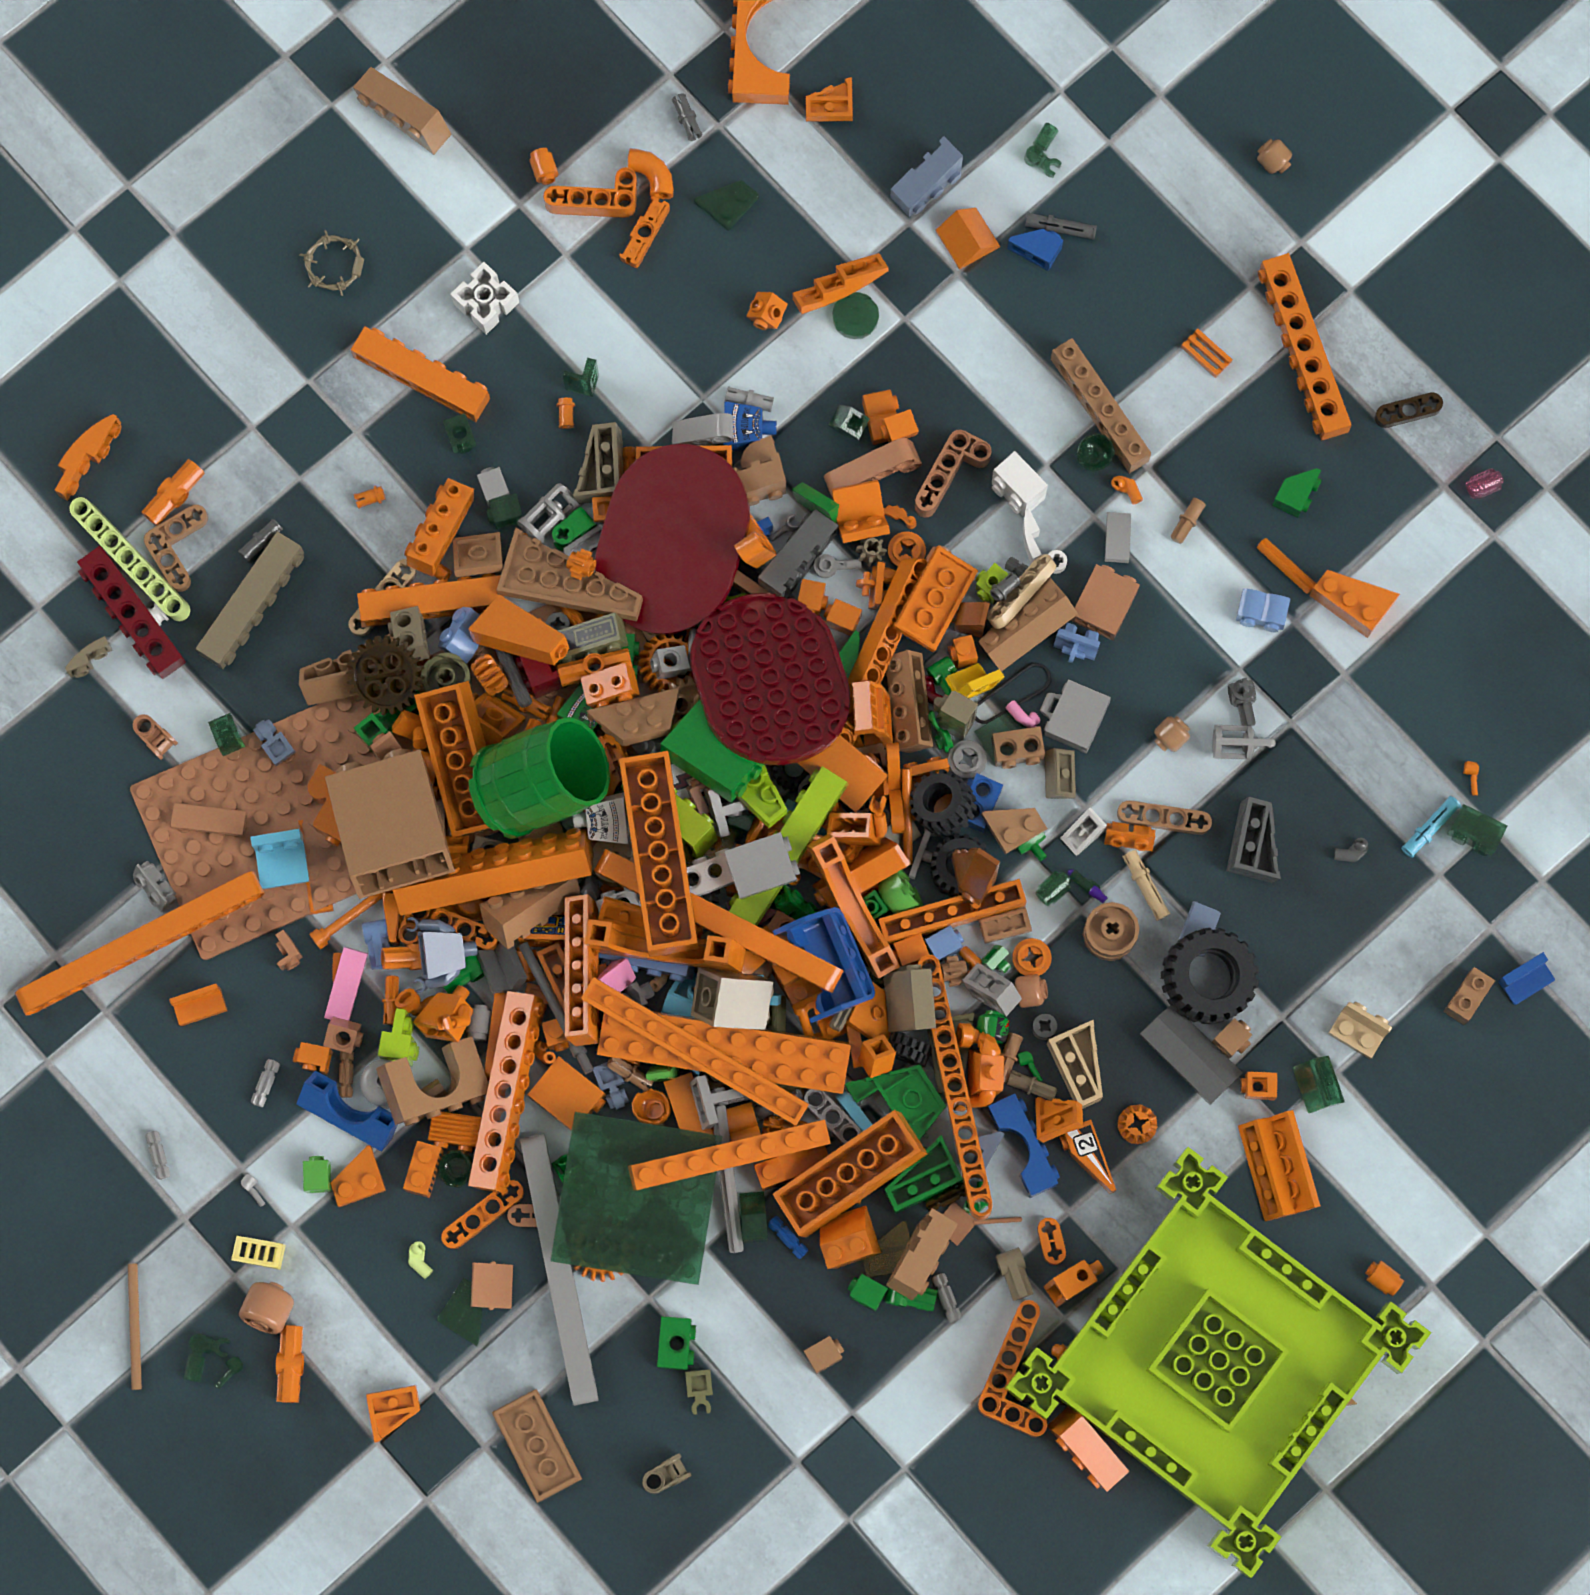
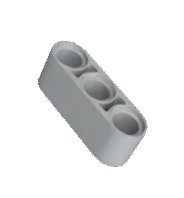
M716 413L673 422L672 444L709 446L733 440V415Z
M810 1089L806 1092L804 1101L809 1103L808 1099L814 1094L821 1096L822 1103L819 1106L809 1104L807 1110L818 1121L825 1120L827 1130L842 1145L848 1142L843 1138V1133L846 1130H854L857 1135L861 1133L860 1128L824 1091ZM836 1112L840 1116V1120L836 1124L828 1123L826 1121L828 1113Z

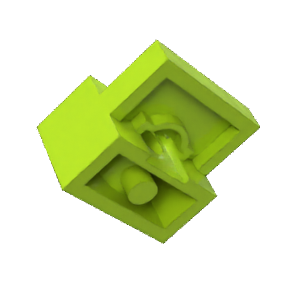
M396 1008L392 1032L382 1031L378 1057L392 1061L407 1057L409 1065L412 1067L413 1061L418 1060L419 1046H417L416 1041L411 1036L414 1023L411 1021V1016L406 1010Z

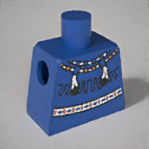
M724 402V413L733 415V440L723 443V445H732V451L745 450L749 444L762 439V435L777 434V421L763 420L762 408Z

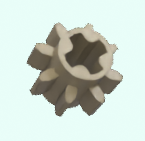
M875 537L868 540L862 539L860 541L862 546H857L855 552L860 553L859 562L864 561L868 563V567L875 561L876 563L881 562V556H884L887 551L882 548L883 540L879 541Z

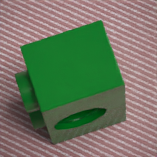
M661 1316L657 1362L659 1369L688 1371V1365H693L694 1350H690V1341L696 1338V1325H692V1319ZM681 1337L684 1340V1347L681 1350L675 1351L670 1347V1342L673 1338Z

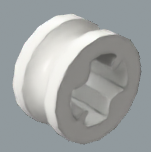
M1053 550L1048 553L1052 559L1059 557V561H1063V563H1059V567H1056L1053 573L1063 572L1067 565V556L1059 550Z
M154 603L153 608H147L159 626L162 625L161 622L163 620H169L156 603Z

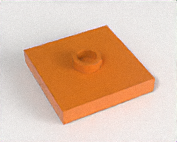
M873 983L875 989L874 998L854 1006L846 1024L868 1039L884 1034L888 1040L891 1032L888 1031L885 990Z

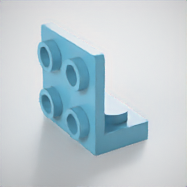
M300 829L251 836V844L256 852L259 881L262 889L309 882L304 838Z

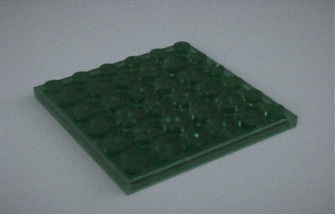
M574 1112L550 1261L699 1285L717 1171L633 1191L628 1166L719 1145L722 1142V1136Z

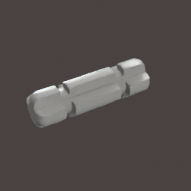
M272 1059L266 1061L265 1071H262L255 1088L256 1093H253L251 1098L253 1105L258 1107L264 1106L267 1099L265 1096L269 1094L275 1079L274 1074L278 1072L280 1067L277 1061Z
M157 1131L149 1132L145 1137L147 1144L150 1145L148 1148L153 1166L156 1167L154 1170L156 1178L159 1180L170 1177V1171L166 1166L167 1160L163 1145L160 1144V1134Z
M944 1273L935 1275L932 1281L934 1286L938 1288L937 1294L943 1309L947 1311L945 1314L948 1321L954 1322L959 1320L961 1313L959 1308L955 1306L957 1303L950 1286H947L948 1280Z

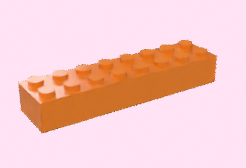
M664 751L620 758L619 762L649 956L697 950L699 945L669 752Z
M572 828L565 833H548L541 838H525L518 843H501L494 848H478L466 854H451L455 872L393 889L400 916L591 876L594 852L588 837L587 828Z

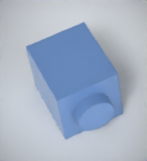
M951 925L925 939V945L930 955L935 956L939 962L944 961L946 957L960 952L963 947L961 943L964 942L960 932L957 929L953 930Z

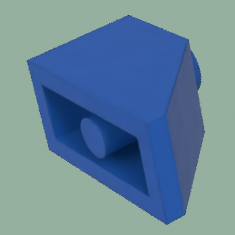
M1040 229L1010 237L1007 249L1049 271L1062 249L1063 239L1054 231Z

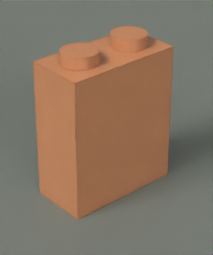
M1096 564L1075 606L1078 615L1070 621L1098 632L1100 635L1114 641L1140 585L1136 583L1137 581L1128 575L1122 577L1114 573L1115 570L1111 567Z

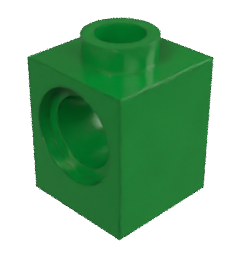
M861 1274L859 1279L853 1278L847 1290L851 1291L849 1298L876 1312L888 1288Z

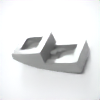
M1107 512L1105 562L1129 563L1130 513Z

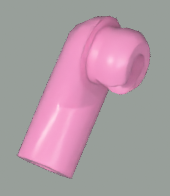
M1015 700L1006 706V710L1013 718L1025 727H1036L1035 725L1040 723V717L1035 712H1031L1028 716Z

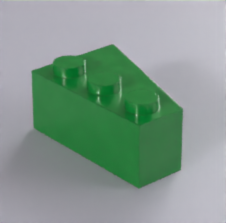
M942 1135L926 1149L928 1153L926 1156L905 1169L885 1188L884 1193L895 1215L962 1183L963 1178Z

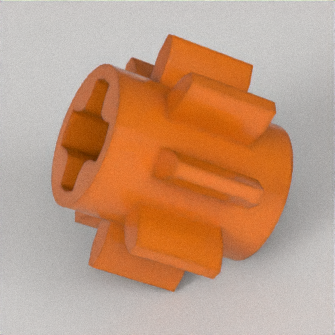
M581 548L580 551H573L570 554L566 567L570 569L571 577L581 580L582 577H590L593 574L596 560L591 556L592 552Z

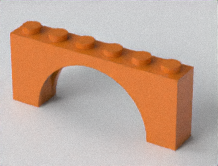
M733 0V7H737V14L732 15V28L736 29V36H731V50H735V56L730 58L729 72L734 73L733 80L729 79L728 94H732L733 102L789 105L790 74L777 72L763 65L753 55L746 40L748 25L755 13L773 0Z
M588 919L584 944L600 954L742 973L746 948L732 938L708 935L707 939L698 940L699 949L650 957L645 932L628 929L613 922Z

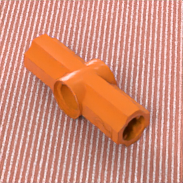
M188 459L172 478L168 477L161 483L157 490V495L141 513L151 523L158 526L174 508H179L187 500L189 491L203 477L204 471L196 463Z
M626 648L601 655L591 653L584 659L559 664L557 668L563 687L580 683L581 677L622 663H627L632 668L633 665L629 649ZM593 664L601 665L596 671L589 670Z
M419 944L407 945L408 947L382 948V968L387 970L401 968L422 970Z
M285 1325L280 1333V1351L276 1357V1375H278L276 1402L299 1403L300 1376L303 1375L304 1354L302 1353L303 1326Z

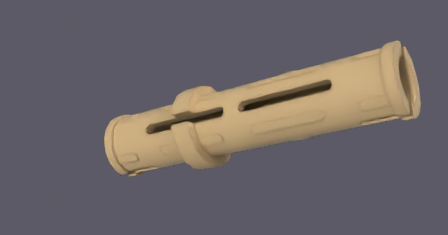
M1132 850L1122 856L1130 869L1132 880L1136 881L1156 921L1170 915L1171 913L1164 904L1149 875V869L1145 868L1137 850Z

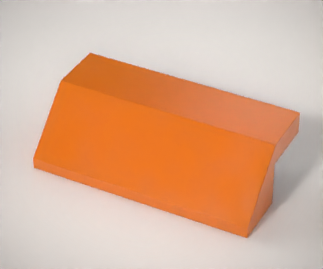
M1286 1111L1268 1118L1256 1119L1238 1125L1264 1221L1320 1207L1294 1111Z

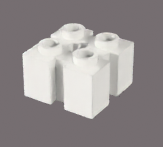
M483 262L470 274L472 281L468 285L463 281L450 295L453 304L465 316L470 313L473 323L487 334L499 323L498 315L501 312L507 315L519 303L517 292L505 281L499 284L497 274Z

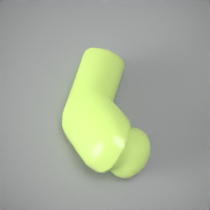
M416 1241L409 1248L408 1263L418 1274L426 1279L433 1272V1269L424 1262L426 1248L424 1243Z

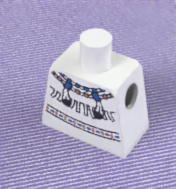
M624 792L605 796L599 804L587 808L586 813L574 815V827H587L590 840L628 844L631 840Z

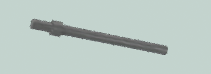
M528 942L519 945V948L565 1034V1013ZM568 1040L571 1046L570 1051L573 1057L578 1059L584 1073L592 1072L594 1068L586 1055L587 1050L585 1046H574Z

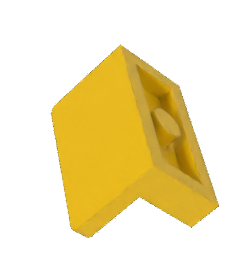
M977 663L948 675L945 680L952 691H956L967 698H972L993 689L1004 678V675L1000 669L986 674L982 666Z

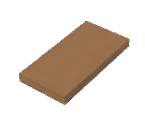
M537 1389L492 1412L537 1503L582 1480Z

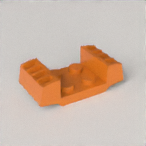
M871 680L852 683L855 735L864 734V746L882 743L883 748H886V743H893L890 695L882 685L875 684Z

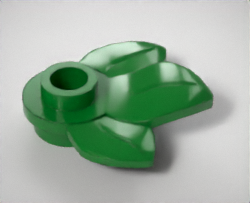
M931 710L928 714V719L937 733V736H934L936 746L939 750L943 749L947 753L950 748L954 747L952 738L947 729L943 730L938 726L935 713Z

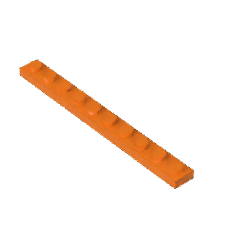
M595 977L592 978L581 997L585 1002L797 1126L809 1105L804 1100Z

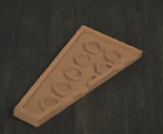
M515 528L496 591L498 595L602 615L615 612L623 619L637 621L643 602L642 595L620 583L610 581L597 571L593 572L590 577H582L581 580L571 577L570 569L566 567L568 555L555 548L547 547L540 540L534 537L531 538L523 534V531Z

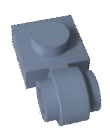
M269 719L266 721L262 720L256 724V728L253 731L261 742L266 739V742L261 746L275 766L296 753L282 732L274 736V732L277 729Z
M608 1062L593 1067V1072L600 1089L603 1092L610 1089V1094L605 1095L610 1109L616 1108L617 1110L625 1107L629 1100L625 1089L619 1090L617 1086L624 1084L623 1077L608 1068Z

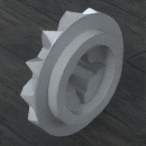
M964 740L956 743L951 748L948 755L950 770L956 775L969 779L975 777L976 773L980 774L984 771L987 756L980 744L971 740ZM962 751L968 757L975 756L971 761L972 768L967 763L960 764L963 760Z

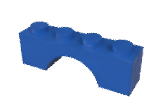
M316 1070L305 1081L296 1103L308 1112L313 1113L381 1152L392 1140L398 1124L395 1125L391 1112L380 1106L368 1112L358 1111L348 1106L338 1093L337 1082Z
M1013 1094L989 1105L987 1110L997 1131H1008L1018 1135L1028 1148V1164L1019 1177L1029 1197L1032 1198L1058 1185L1057 1179L1060 1178L1054 1164L1050 1166L1046 1159L1049 1153L1044 1143H1039L1035 1136L1037 1128L1033 1120L1028 1121L1024 1113L1027 1111V1107L1023 1099H1018L1016 1094Z

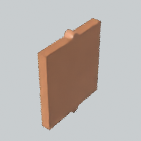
M495 1261L490 1263H472L471 1307L488 1308V1310H493L494 1308L511 1309L513 1265L496 1264Z

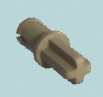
M1012 1070L1007 1083L1009 1086L1028 1092L1027 1095L1033 1093L1049 1100H1053L1057 1093V1088L1037 1081V1077L1034 1076L1032 1078L1015 1070Z

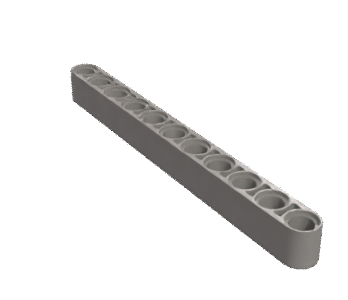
M545 1134L521 1138V1149L573 1405L599 1401Z

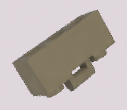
M951 691L949 696L945 694L943 698L936 697L933 709L938 713V726L943 730L947 729L951 735L963 741L975 722L978 703L956 691Z

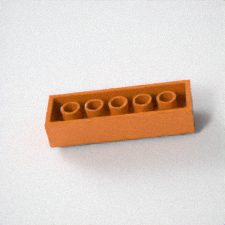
M469 681L414 695L452 837L489 828L476 811L469 792L468 780L473 778V767H470L472 757L482 747L486 746Z
M893 1110L774 1192L773 1196L798 1236L807 1238L928 1153L903 1114Z

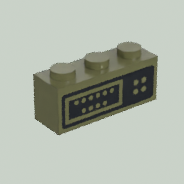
M614 612L558 630L565 635L569 650L566 656L560 659L557 664L584 659L591 653L601 655L627 647L628 641L623 619Z

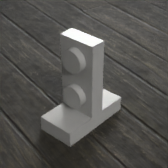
M708 787L703 788L710 816L714 822L713 827L716 835L719 837L730 835L725 816H728V818L740 816L742 811L748 808L738 798H735L732 803L729 801L721 803L719 794Z
M706 1075L698 1076L690 1082L702 1130L710 1129L719 1123L714 1105H727L750 1100V1098L734 1089L725 1091V1087L710 1091Z

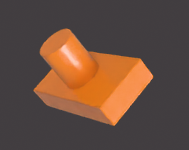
M406 710L402 711L392 725V732L412 739L415 749H425L428 745L420 715Z

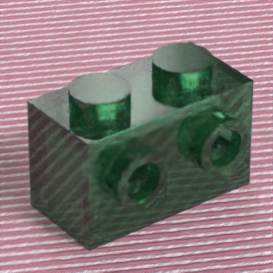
M1463 804L1447 835L1451 836V839L1460 845H1465L1466 843L1474 847L1473 850L1480 855L1487 856L1488 854L1492 856L1508 825Z

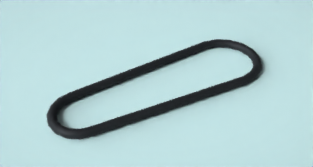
M1031 663L1025 666L1023 669H1021L1019 672H1017L1015 675H1013L1011 678H1009L1007 681H1005L1003 684H1001L999 687H997L995 690H993L979 702H977L978 706L985 702L987 699H989L991 696H993L995 693H997L999 690H1001L1003 687H1005L1007 684H1009L1011 681H1013L1015 678H1017L1019 675H1021L1023 672H1025L1027 669L1033 666L1043 668L1048 675V681L1046 685L1038 691L1034 692L1033 694L1017 702L1018 705H1021L1029 699L1033 698L1034 696L1045 691L1049 687L1051 683V673L1045 665L1040 663ZM1005 709L988 720H980L976 716L975 720L981 724H988L1008 711Z

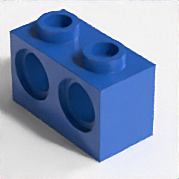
M976 773L975 778H969L967 784L976 796V801L973 803L977 806L976 809L979 811V816L973 818V820L969 819L967 823L969 824L968 827L983 833L987 824L982 818L981 813L993 811L1003 784ZM984 786L989 790V794L980 796L976 793V788Z

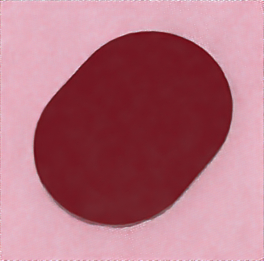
M671 444L654 449L638 458L624 472L614 489L596 551L595 572L597 571L610 581L620 583L642 595L643 602L637 621L623 619L625 623L648 633L676 634L677 632L700 625L705 618L713 614L723 604L731 590L740 561V555L737 553L734 545L747 537L750 522V504L742 479L721 456L706 448L691 444Z
M771 593L748 594L723 603L699 625L691 645V671L708 725L713 734L726 748L740 757L753 762L768 765H786L798 763L816 756L837 739L848 719L850 687L829 627L819 615L808 609L807 605L793 598L787 599Z

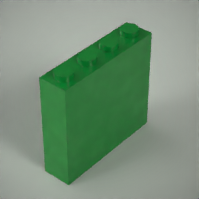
M700 700L661 743V752H669L672 764L731 803L737 796L741 797L744 794L747 784L760 775L764 766L762 763L747 760L733 753L717 739L708 725Z

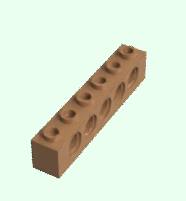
M1073 338L1053 349L1051 361L1128 473L1130 474L1149 462L1151 451Z

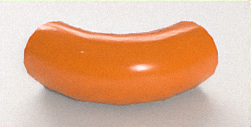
M630 148L628 168L647 177L650 182V196H656L659 199L673 198L672 174L665 162L652 152Z

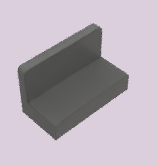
M499 943L494 950H479L477 952V958L492 993L517 992L527 980V975L514 946L507 949Z

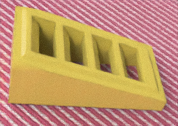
M236 1236L231 1260L281 1270L286 1245ZM242 1242L247 1243L244 1257H240ZM252 1244L256 1245L253 1259L249 1258ZM261 1246L266 1247L263 1260H259ZM275 1248L273 1260L268 1262L270 1249Z

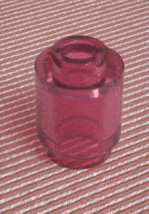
M1490 468L1470 477V480L1466 482V488L1473 499H1481L1501 490V484L1504 481L1498 470L1495 471L1493 468Z

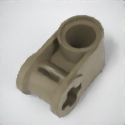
M680 1453L662 1462L644 1475L642 1484L646 1492L650 1494L660 1493L692 1476L690 1472L686 1471L680 1460L682 1457ZM672 1465H675V1467H676V1469H677L679 1475H677V1473H676V1471H675V1469H674V1467H673ZM652 1475L658 1476L661 1479L660 1487L657 1489L649 1488L646 1484L648 1477Z

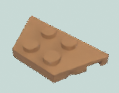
M675 688L587 710V717L591 722L595 720L602 726V730L606 734L613 736L615 741L623 747L667 736L672 729V720L675 716V706L678 700V689Z

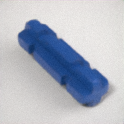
M775 1216L768 1222V1226L773 1232L776 1231V1235L789 1249L793 1250L792 1253L798 1259H801L807 1254L808 1249L803 1243L800 1244V1240L787 1226L783 1225L784 1222L778 1216Z

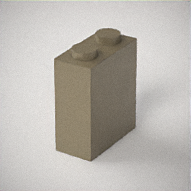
M921 964L899 967L893 970V972L884 975L888 1031L902 1032L936 1028L931 969H921Z

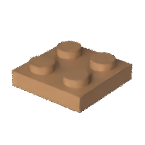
M500 532L453 538L455 577L502 571L503 557Z

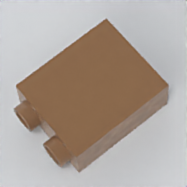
M396 749L387 753L381 761L367 765L357 762L347 763L339 767L335 774L325 776L349 875L359 899L455 872L429 773L420 749L412 752L408 749Z

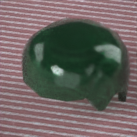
M1095 433L1087 436L1080 442L1076 453L1077 460L1084 469L1097 472L1105 469L1110 464L1115 454V449L1112 441L1106 435Z
M462 1150L448 1151L441 1157L438 1164L440 1178L447 1186L457 1188L465 1186L469 1183L473 1158Z

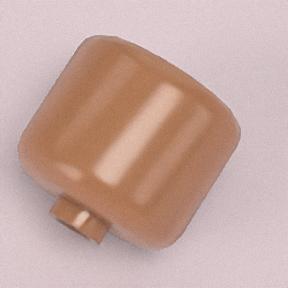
M255 1282L251 1285L239 1311V1317L244 1323L259 1331L279 1334L283 1330L293 1308L294 1299L278 1283Z

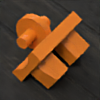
M877 562V566L872 567L871 573L864 572L863 579L856 580V587L862 589V596H869L868 609L876 610L881 606L887 591L883 590V583L891 584L896 570L885 567L884 562Z

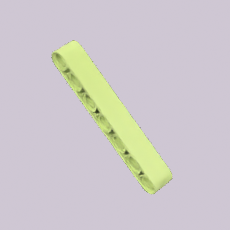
M82 497L74 499L69 507L70 513L165 614L175 621L187 619L190 614V606L95 505ZM87 506L86 513L80 515L81 509ZM103 522L102 528L96 531L97 524ZM118 538L117 545L111 548V542ZM133 555L132 562L126 564L128 556ZM149 571V576L142 580V574ZM164 587V593L157 597V591ZM180 603V609L173 613V607Z

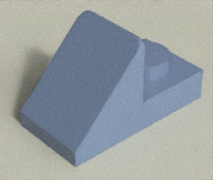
M1002 1132L978 1137L985 1169L1004 1136ZM975 1155L973 1161L971 1162V1164H973V1163H975V1162L977 1161L976 1155Z

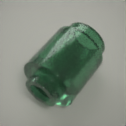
M1054 871L1038 886L1035 894L1046 906L1055 904L1071 890L1070 883L1072 881L1063 871L1060 873Z

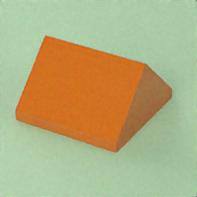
M977 208L956 210L936 229V233L959 270L1000 248L999 243Z

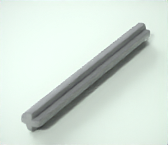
M714 1105L719 1123L713 1128L715 1144L719 1145L730 1142L726 1106ZM732 1167L719 1170L728 1248L730 1253L742 1252L744 1247L734 1168Z

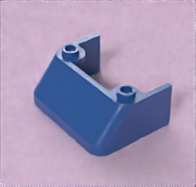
M833 907L810 914L773 930L774 935L787 932V938L791 944L799 948L804 947L805 951L843 970L833 993L822 989L823 992L817 995L816 1008L821 1014L809 1018L811 1023L874 998L875 989L844 914L839 908Z

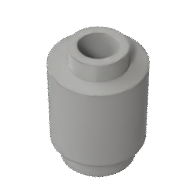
M474 1005L471 1023L469 1026H466L468 1037L472 1036L474 1041H487L492 1011H489L488 1006Z

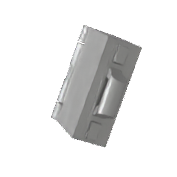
M1068 679L1062 688V694L1047 693L1040 708V712L1050 720L1047 721L1044 728L1045 736L1083 753H1087L1110 704L1111 697ZM1057 700V706L1054 712L1051 713V707L1054 701Z

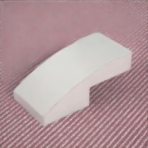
M1028 509L1024 515L1023 538L1028 558L1032 564L1042 554L1034 538L1039 537L1040 529L1030 509Z

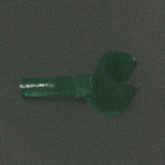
M233 1357L225 1363L229 1370L215 1384L216 1388L220 1389L232 1375L243 1369V1363L239 1357Z

